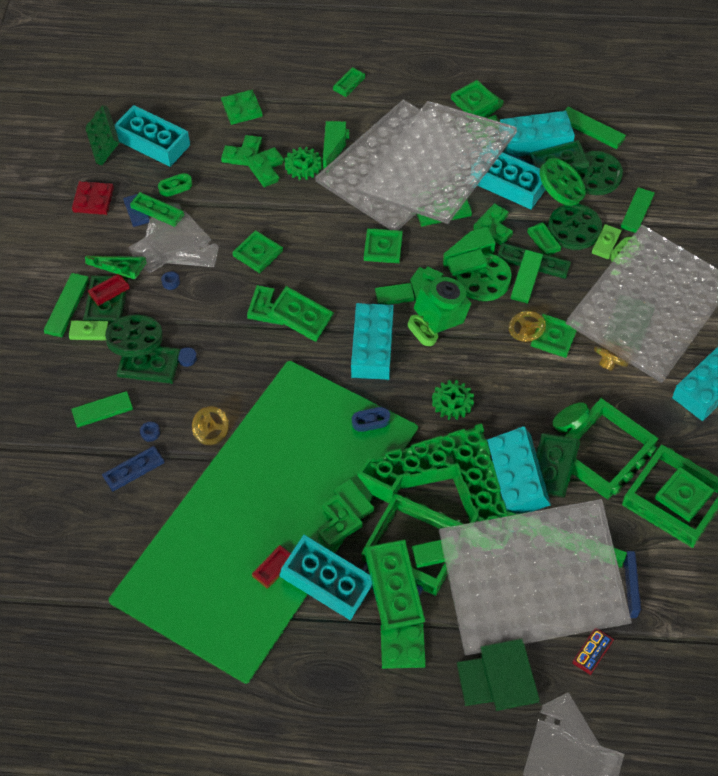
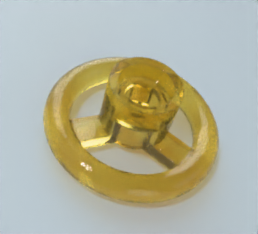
M523 311L516 314L510 320L508 329L511 336L516 340L529 342L539 338L544 333L546 322L537 312ZM531 316L538 319L539 322L526 321L524 317ZM517 320L521 324L519 334H517L514 330V325Z
M594 347V351L602 356L599 362L600 366L610 371L615 367V363L623 367L628 366V362L601 347Z
M214 406L204 407L199 410L192 421V431L195 438L205 445H214L223 440L228 431L226 414ZM210 412L218 414L223 424H216L211 418ZM215 429L222 430L214 439L205 438L209 432Z

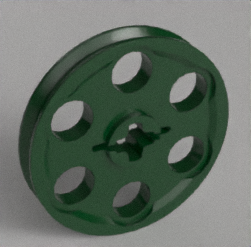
M585 152L589 161V167L576 170L578 174L584 176L582 180L585 185V193L605 195L614 191L620 185L623 169L620 162L614 156L605 152ZM601 158L604 162H597L595 159ZM613 167L617 169V171L611 172L608 169ZM611 180L614 182V184L609 185L606 184L605 181ZM592 183L596 184L597 187L591 188L588 185Z
M581 204L575 206L563 205L555 209L550 215L548 229L560 246L571 250H581L589 248L597 242L602 230V222L599 215L587 206ZM571 211L574 213V215L569 216L566 215L565 212ZM589 215L591 219L587 220L584 219L582 216ZM558 220L561 221L562 224L556 225L553 223V221ZM594 228L597 230V232L591 233L588 231V229ZM565 234L568 237L563 239L560 238L558 235ZM576 238H583L585 242L580 243L576 241Z
M144 315L121 317L112 322L105 333L108 348L115 354L124 357H139L149 354L160 346L163 339L161 325L155 319ZM148 328H155L152 331L147 330ZM147 340H154L151 343L146 342ZM132 346H136V347H137L136 349H128L129 347H132Z

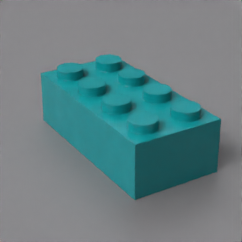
M135 105L114 125L121 143L169 167L190 146L188 131Z
M566 111L500 119L499 137L504 153L512 154L516 157L527 156L534 151L574 141L575 135Z
M489 146L471 168V183L531 210L546 190L540 179V168Z
M356 303L351 378L389 380L393 305Z
M718 347L676 386L672 397L701 421H704L718 407Z
M525 426L488 439L507 512L509 511L521 516L550 506L533 440Z
M305 535L302 536L281 568L279 575L350 621L372 587L369 574Z

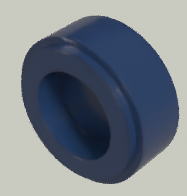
M172 271L164 273L161 277L163 287L168 290L177 288L180 284L179 275Z
M192 348L181 349L178 356L179 363L185 367L195 364L197 360L195 350Z
M150 421L141 426L140 434L143 440L152 442L160 436V429L157 423Z

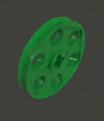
M550 158L541 166L539 172L541 182L555 200L567 206H575L585 197L586 191L582 178L567 162L557 158Z
M483 253L487 261V267L466 272L470 275V278L467 279L462 278V274L457 275V281L464 286L467 297L477 301H491L500 298L509 289L511 270L502 258L493 254ZM495 262L498 266L493 268L489 264ZM503 275L507 279L501 281L497 277ZM475 286L478 287L479 290L473 292L469 288ZM494 287L497 289V291L495 293H491L487 289Z

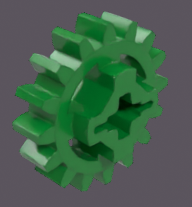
M299 147L298 151L292 149V153H287V157H285V170H287V174H292V178L298 176L299 180L302 177L308 180V176L314 178V173L319 174V169L322 168L319 153H314V149L309 151L308 147H305L304 150Z
M448 380V385L441 383L440 388H435V393L432 395V406L435 407L436 413L441 412V417L447 415L448 420L451 417H455L458 420L459 415L465 418L466 412H471V407L474 405V394H471V388L465 389V383L458 385L456 380L452 384Z

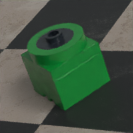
M438 277L430 285L420 289L413 309L419 316L424 317V322L429 323V328L435 334L463 324L471 302L466 297V290L460 282L449 277Z

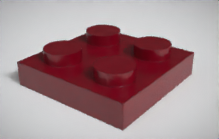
M79 181L72 211L75 213L107 215L114 190L113 184Z

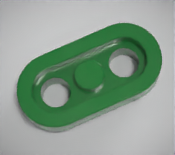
M185 173L164 179L158 184L159 193L162 196L169 197L187 191L192 187V179L190 175Z

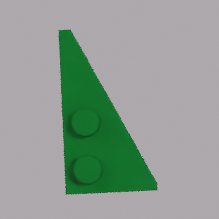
M85 256V263L87 265L132 279H136L147 264L146 257Z

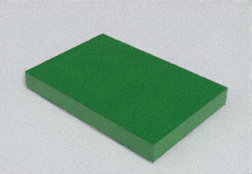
M287 286L268 312L270 317L317 342L334 312Z

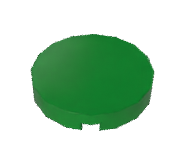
M585 403L572 404L556 415L553 420V426L561 433L568 432L567 429L572 428V430L576 429L588 419L590 409Z

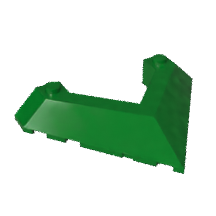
M482 424L475 425V428L469 430L462 429L449 433L447 436H439L411 445L410 448L396 449L377 458L374 456L367 458L357 473V476L371 494L387 503H390L394 494H397L400 489L453 479L470 521L463 542L481 551L503 550L513 533L507 519V510L504 500L502 501L501 489L493 461L490 458L491 453L487 440L484 437Z

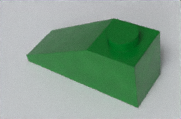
M326 121L323 171L329 169L346 146V139H349V129H346V122Z
M488 227L470 231L443 255L444 268L448 267V258L481 249L482 253L494 254L495 240Z

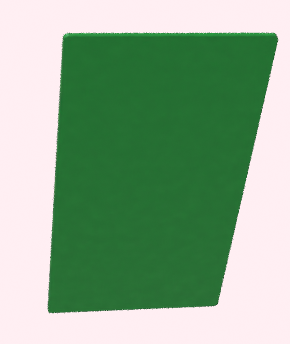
M292 361L286 362L109 597V603L244 684L249 683L308 595L281 577L267 589L252 577V573L279 545L292 553L303 535L331 552L336 553L345 539L329 549L317 534L318 529L332 521L322 509V504L336 496L334 489L349 479L352 480L370 502L374 495L371 494L357 476L358 471L367 458L373 456L377 458L396 449H406L418 431V425L389 411L390 423L386 427L364 432L356 431L352 427L353 414L358 411L381 406Z

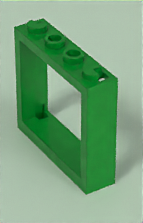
M601 398L590 409L588 419L578 428L571 429L564 437L580 439L603 415L644 444L641 450L610 483L575 459L572 474L609 500L613 494L616 495L621 491V485L624 482L628 483L634 476L633 472L636 469L640 470L646 463L645 459L648 456H653L654 452L658 449L656 447L658 438Z
M661 444L626 493L622 505L693 548L718 511V497L695 530L638 496L636 492L659 460L664 461L677 470L681 467L714 489L716 493H718V477L711 474L707 469L694 464L690 459L675 453L673 449Z
M394 494L366 546L379 544L397 510L458 537L454 544L457 555L464 544V536L468 526L462 524L460 520H453L447 517L442 512H435L424 504H417L408 497L404 498ZM363 549L362 562L366 563L367 560ZM455 560L446 561L437 578L412 568L416 584L422 586L424 591L436 596Z

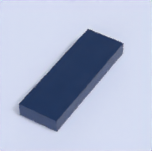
M152 446L103 473L102 476L111 491L114 492L164 464V459L155 446Z
M627 551L624 568L629 618H637L641 610L636 554L634 551Z

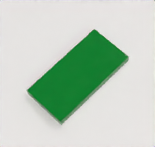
M399 540L366 546L364 552L383 631L424 623L425 618L406 541Z

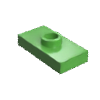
M605 224L592 250V254L609 259L622 230Z
M71 321L69 338L70 340H106L105 333L109 323L108 321Z

